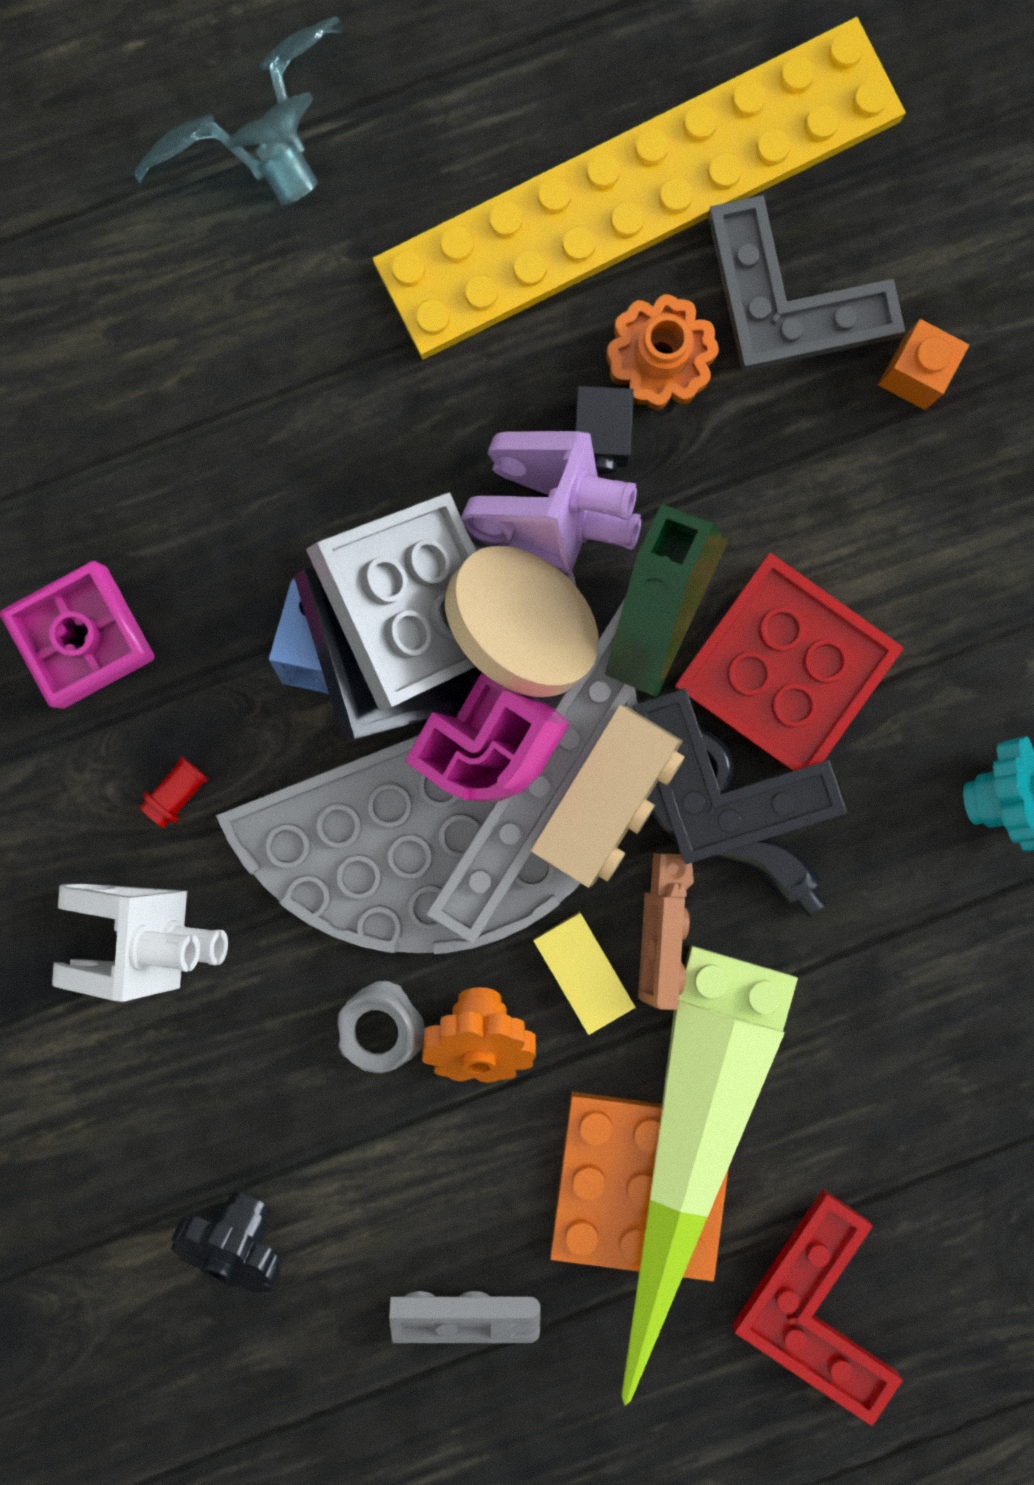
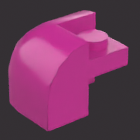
M482 672L456 718L435 712L431 713L405 762L441 789L459 798L478 802L502 801L523 793L541 775L569 727V721L547 703L507 689Z

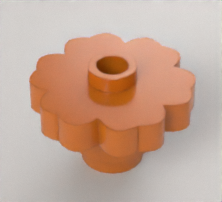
M664 294L657 299L654 307L645 301L637 300L631 304L626 312L617 317L614 325L616 339L608 345L606 359L610 366L612 381L618 385H629V389H634V404L646 405L653 410H661L668 404L670 398L677 403L687 404L695 397L696 393L706 388L711 376L708 366L716 359L719 347L714 339L715 330L713 324L707 320H695L696 308L691 301L678 300L672 295ZM656 348H663L667 350L669 354L661 353L657 351Z
M477 987L462 991L458 995V1002L452 1008V1015L443 1016L440 1019V1025L429 1026L424 1030L422 1061L426 1064L434 1065L435 1074L455 1081H467L475 1078L481 1082L491 1083L512 1079L516 1076V1070L531 1068L536 1057L535 1033L525 1030L524 1021L508 1016L507 1008L502 1003L501 995L489 988Z

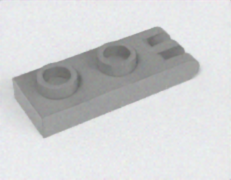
M423 1291L411 1292L404 1297H391L389 1320L392 1343H533L540 1336V1303L534 1297H490L488 1294L479 1291L465 1292L459 1297H435L433 1294Z

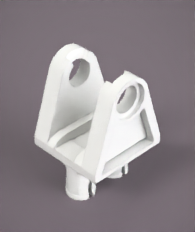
M62 884L59 886V909L115 919L114 931H117L115 961L70 959V965L54 962L52 986L120 1002L179 989L181 971H192L197 962L220 965L224 961L228 949L227 934L224 930L185 927L187 891L97 884Z

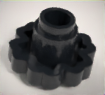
M231 1193L228 1201L219 1205L211 1223L196 1216L181 1218L171 1238L173 1242L171 1250L183 1262L200 1268L204 1275L217 1282L232 1287L242 1286L256 1293H261L262 1291L270 1292L272 1290L282 1260L275 1255L271 1248L262 1244L270 1227L267 1222L270 1209L256 1198L242 1193Z

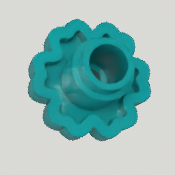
M1024 736L1004 740L997 745L998 760L993 763V772L978 774L975 781L966 782L963 789V799L967 815L974 825L985 824L988 828L1005 826L1013 843H1020L1022 850L1027 852L1034 850V746L1032 747L1030 739Z

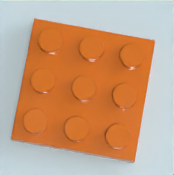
M571 1091L550 1251L551 1260L639 1272L662 1103ZM728 1170L683 1275L684 1278L714 1281Z

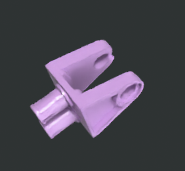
M580 431L501 432L493 437L487 453L494 462L492 470L505 479L547 494L548 497H471L461 515L469 536L490 546H510L526 550L545 559L562 573L571 575L582 543H586L588 539L614 544L630 550L634 549L641 528L640 514H632L637 495L636 483H626L598 477L590 433Z

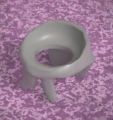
M377 981L356 993L339 1012L337 1022L340 1034L339 1050L343 1057L349 1059L364 1071L382 1074L395 1070L410 1061L423 1047L425 1030L423 1018L398 984H393L389 981ZM370 1010H380L388 1013L395 1020L398 1027V1039L395 1046L384 1053H372L365 1050L356 1038L355 1026L358 1018Z

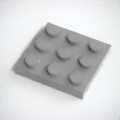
M450 492L324 539L306 549L379 711L391 708L476 667L465 655L454 638L445 610V595L450 579L464 561L476 552Z

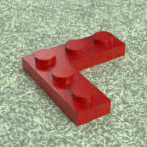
M822 1189L732 1323L735 1334L873 1426L903 1379L898 1371L814 1315L873 1226L868 1219Z

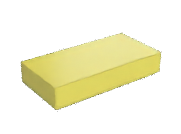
M580 911L533 938L534 943L588 1035L636 1008Z

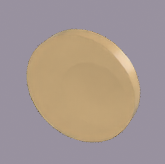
M486 547L471 554L450 579L445 595V610L452 634L469 660L496 683L520 694L533 697H551L571 689L594 665L599 649L596 645L599 641L593 613L573 582L545 559L515 547Z

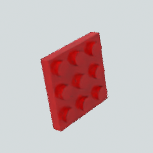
M770 552L763 559L673 685V688L677 691L686 688L689 699L786 769L794 771L826 759L904 647Z

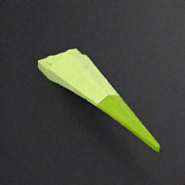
M690 945L684 965L686 972L685 989L679 995L678 1010L673 1012L650 1199L621 1392L625 1406L634 1395L785 1032L783 1029L798 980L797 977Z

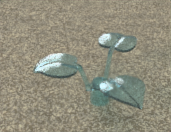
M335 16L324 19L310 27L292 33L279 42L261 60L258 65L261 71L269 68L278 104L266 111L261 119L250 121L238 129L231 137L213 122L215 118L212 114L203 115L184 122L163 135L142 158L135 170L137 181L141 183L148 168L176 156L195 141L205 138H216L252 170L257 180L263 177L266 178L281 205L290 204L309 193L316 187L318 181L301 153L305 148L298 137L297 128L301 117L313 101V97L310 91L287 98L282 74L291 59L304 53L325 33L342 34V24L339 18ZM263 144L256 150L261 160L257 161L241 146Z

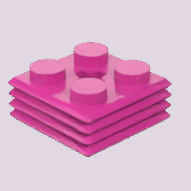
M96 561L83 565L0 611V617L50 707L64 709L154 660V653L108 568ZM75 624L88 629V634L84 637L85 644L83 646L69 643V639L75 635V630L73 629Z

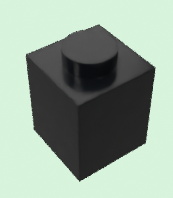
M578 386L574 431L590 433L597 474L617 472V466L626 467L631 454L634 389Z

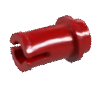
M183 757L178 760L179 762L152 793L145 791L142 795L145 801L139 808L151 820L163 828L171 821L177 823L180 820L177 816L178 812L198 789L209 780L203 772Z

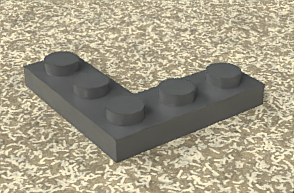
M764 195L710 206L708 220L742 372L898 339L905 333L894 279L787 301Z

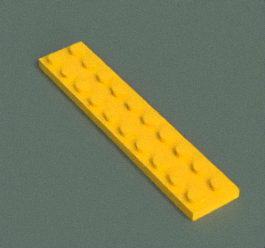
M855 17L373 257V262L421 359L424 360L707 219L710 206L747 199L900 123L906 112L858 17Z

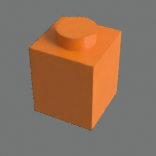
M919 319L902 338L878 386L926 410L946 391L969 344Z

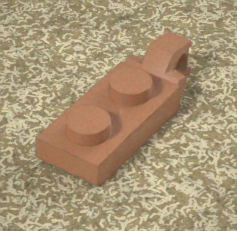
M653 853L651 893L645 892L638 998L646 1004L663 1010H678V998L683 993L686 984V972L681 962L682 940H685L688 935L690 921L688 911L685 908L684 897L687 896L686 889L694 883L692 863L685 865L682 854Z

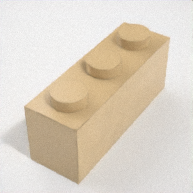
M619 705L531 849V852L588 888L596 883L599 877L608 882L625 855L617 847L626 832L630 829L638 834L655 807L647 798L657 782L660 781L667 786L682 764L685 756L678 753L677 750L683 741L627 706Z

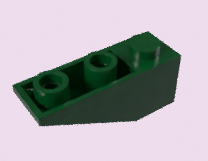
M661 503L636 557L605 675L657 697L728 543L714 523Z

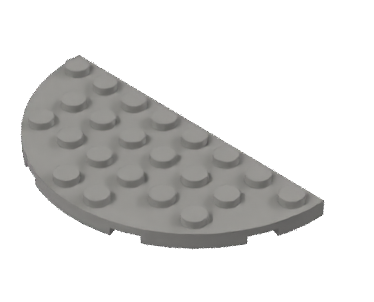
M635 689L624 705L633 711V705L638 704ZM566 692L551 697H531L537 701L547 703L556 709ZM418 736L216 815L229 844L243 866L250 874H254L260 883L280 901L279 903L307 924L332 937L361 947L389 953H450L476 948L503 939L528 927L554 910L580 884V882L532 852L474 945L427 916L428 910L497 801L478 802L459 798L444 791L407 764L405 759Z

